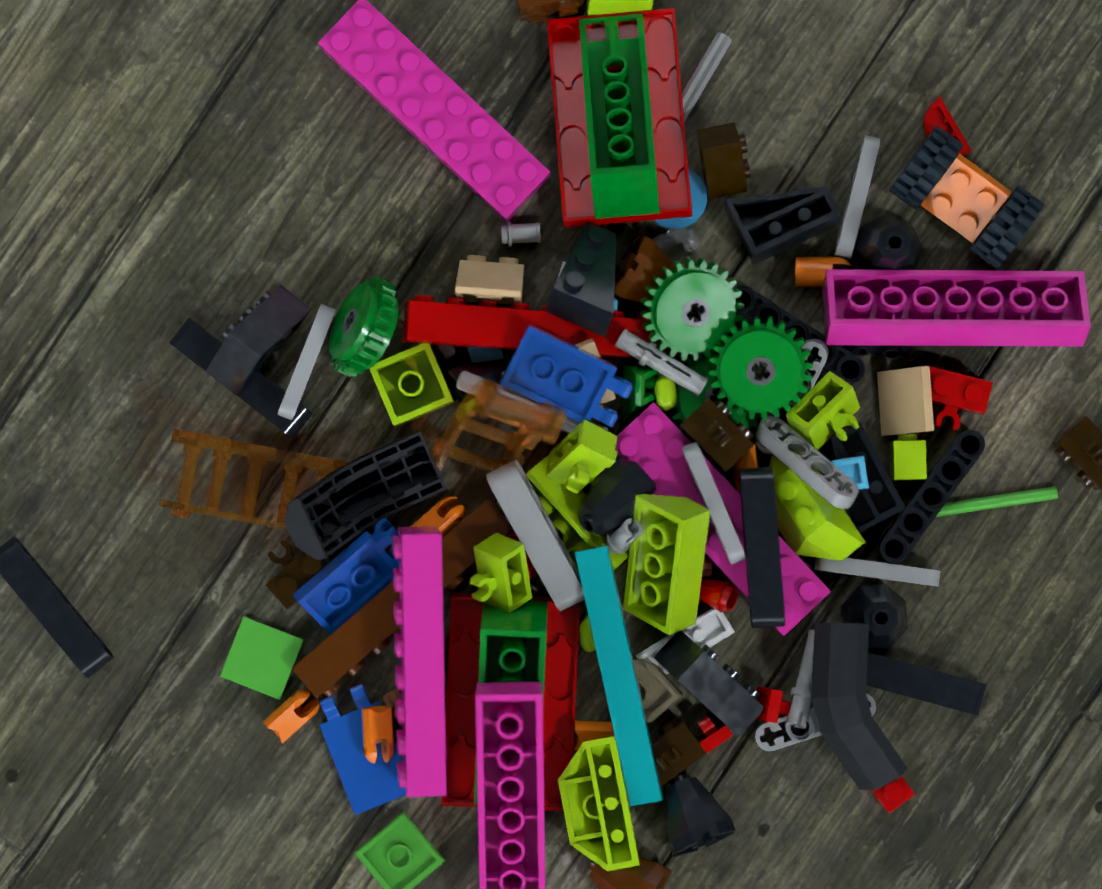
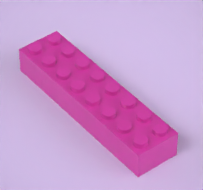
M358 0L318 42L321 50L506 223L550 178V171L367 0Z
M826 269L822 287L826 345L1083 347L1091 327L1084 271Z
M653 402L617 436L615 450L617 455L623 457L620 462L626 464L631 460L638 463L655 482L657 490L653 495L687 497L705 507L681 450V447L691 444V442ZM704 457L745 553L740 494ZM709 517L705 555L712 560L718 569L749 601L746 560L730 564ZM779 536L785 626L774 628L780 635L785 636L831 591Z
M437 526L398 527V536H392L393 555L395 559H399V568H393V587L395 592H399L400 601H394V620H396V625H400V633H394V648L397 658H401V665H395V684L397 685V690H401L402 696L396 698L395 701L396 717L398 718V723H402V730H396V746L398 754L403 755V762H397V781H399V788L405 789L407 797L446 796L442 533Z
M543 682L477 683L476 741L480 889H546Z

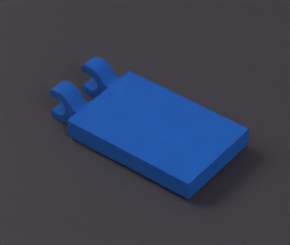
M528 324L500 380L501 385L580 423L584 419L590 422L594 418L610 427L614 426L618 415L616 410L599 404L606 390H611L628 399L633 389L630 381L614 376L617 370L616 365L531 324Z
M386 517L376 524L372 536L367 531L363 533L293 594L297 602L330 635L393 581V568H399V559H395L393 555L392 536H398V531ZM391 544L390 551L387 553L384 549Z
M363 683L350 688L352 697L358 707L357 710L341 715L333 695L320 700L328 721L321 723L319 726L355 815L406 795L405 789L399 788V781H397V762H403V757L398 754L395 737L394 754L387 763L384 762L382 757L381 743L376 744L377 759L375 764L369 762L364 755L362 708L382 706L380 700L372 704L370 703Z

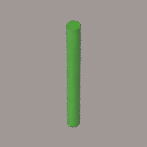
M1056 486L947 502L936 517L1058 499V492Z

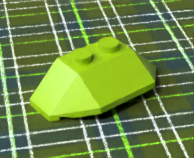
M789 449L791 452L801 455L798 451ZM774 454L771 456L769 466H772L774 474L778 529L796 555L843 561L865 543L843 508L830 504ZM812 469L814 472L820 474L818 470Z
M615 736L585 741L581 744L558 779L570 845L606 871L638 866L640 863L635 832Z

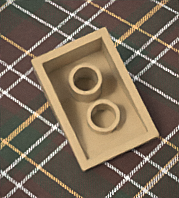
M467 255V260H460L455 287L456 297L466 299V302L478 303V301L484 300L496 301L498 304L504 305L522 303L524 264H518V259L500 257L499 263L486 262V256Z

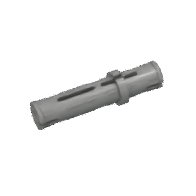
M626 328L624 329L614 347H618L638 359V364L644 367L646 364L698 397L708 381L707 377H703L656 348L657 344L652 341L649 344L629 332Z
M808 630L807 633L808 637L796 686L791 689L790 693L793 698L788 719L786 720L787 725L792 726L795 724L794 727L806 729L812 702L814 630Z

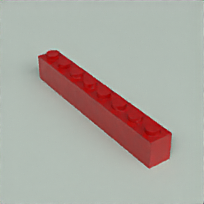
M414 295V301L405 302L402 342L516 350L528 324L572 345L593 338L600 357L638 360L618 347H614L625 328L650 344L651 342L648 334L652 330L646 331L642 326L649 319L643 318L640 313H637L635 319L624 318L625 312L614 311L607 334L603 337L545 312L547 306H542V311L529 310L530 305L523 303H510V308H498V302L484 300L478 301V306L466 305V299L446 298V303L433 302V296Z

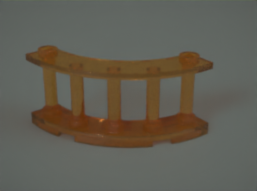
M482 379L465 396L452 417L443 437L437 436L431 450V454L434 455L435 467L442 470L447 457L488 472H492L515 459L522 466L525 456L521 454L525 448L532 450L540 440L551 444L555 443L566 419V411L562 406L545 401L540 404L536 403L533 406L498 393V387L494 381ZM478 413L480 418L486 419V417H490L518 427L517 432L512 430L509 433L471 418ZM465 430L504 444L507 450L502 459L497 458L493 460L454 446V443L461 431Z
M174 429L171 442L184 444L183 451H186L177 502L160 499L159 506L172 508L171 515L190 518L191 512L287 530L284 521L289 501L295 497L299 473L303 472V467L318 470V476L321 480L348 462ZM204 448L213 450L212 456L215 457L205 508L189 505L199 454H203ZM232 454L247 456V463L250 464L241 514L218 510L228 459L231 460ZM267 461L283 463V470H286L277 521L253 517L263 466L266 467Z

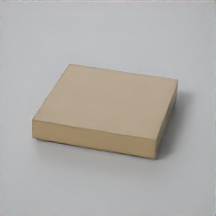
M930 366L877 372L881 436L934 431Z

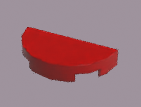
M937 98L929 106L924 116L923 131L926 139L938 125L964 144L958 154L960 153L963 156L971 153V148L942 98Z

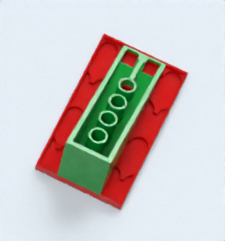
M675 8L547 19L564 228L585 226L586 222L594 225L639 222L642 220L692 217Z
M452 592L445 719L446 796H442L441 806L478 807L477 683L543 682L544 810L563 811L558 779L573 758L580 602L560 611L551 597L534 596L513 612L508 613L472 598L473 593Z

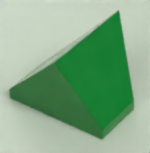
M639 361L623 362V378L632 383L633 389L628 399L622 397V424L656 399L654 384L660 373L646 364L644 367L638 364Z

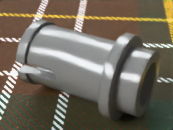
M507 221V224L501 225L502 244H508V247H512V243H540V222L511 224V221Z
M629 518L618 529L610 531L606 536V545H608L609 551L614 554L625 553L629 549L630 543L642 534L641 524L637 520L632 522V518Z

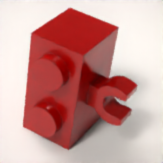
M930 366L932 403L943 406V410L935 417L934 425L936 427L941 426L944 416H949L953 421L951 430L957 431L960 426L958 410L976 415L985 414L993 382Z

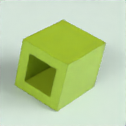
M917 434L898 435V441L890 442V475L892 481L927 479L926 440H917Z

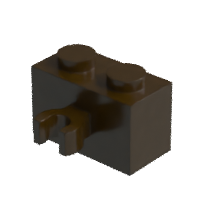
M735 122L696 130L703 180L709 199L747 192L746 178H751L748 160L743 159L742 155L743 153H748L744 133L738 135Z
M708 398L680 427L694 442L698 443L705 454L725 473L754 446L750 441L753 435L741 422L736 426L727 417L731 412L719 399L713 402Z
M1082 416L1052 442L1057 448L1054 453L1065 465L1071 463L1079 472L1076 474L1077 479L1087 489L1093 487L1094 490H1101L1102 432L1087 416Z
M282 540L280 543L286 549L285 556L278 558L270 551L268 557L272 562L282 564L285 568L265 586L286 609H291L297 603L293 594L327 566L332 559L328 556L327 558L316 560L304 551L295 558L291 544L286 540Z
M673 719L658 730L661 736L651 742L661 787L706 754L682 720L676 724Z

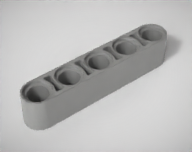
M515 459L486 474L487 481L520 542L524 544L527 555L556 607L562 611L585 600L579 570L519 462Z

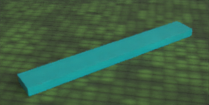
M608 545L576 551V561L630 807L662 801L663 795Z

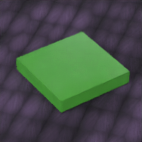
M243 616L220 677L281 700L304 639Z
M405 811L400 813L354 852L384 889H412L445 862L443 856Z

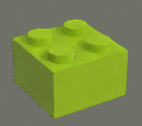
M422 343L381 360L369 368L394 427L454 403L430 344Z

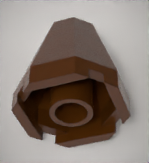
M639 235L621 257L624 261L620 268L615 267L614 296L642 303L641 298L650 297V293L645 287H654L656 284L652 276L656 275L660 278L664 276L663 266L667 267L670 271L674 269L668 257L648 237Z
M639 858L640 865L612 871H606L593 860L588 867L592 870L590 878L599 889H664L672 873V870L663 864Z

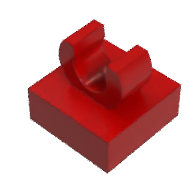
M757 686V692L760 694L757 701L765 707V710L756 719L777 723L779 714L789 715L791 702L782 700L783 691Z
M708 716L697 722L705 734L698 742L706 754L733 736L724 723L716 728Z

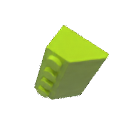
M547 455L526 476L578 568L575 552L606 545L608 533L599 536L587 532L582 527L578 511L586 494L582 490L576 494L566 489L564 485L546 477L549 455ZM497 501L496 504L503 511L499 502ZM630 547L622 554L610 552L613 570L629 557Z
M652 494L636 495L633 520H637L641 524L643 531L640 537L630 543L623 609L668 635L696 624L710 510L687 497Z

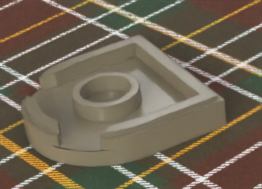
M633 659L648 726L681 697L683 692L655 663L645 659Z

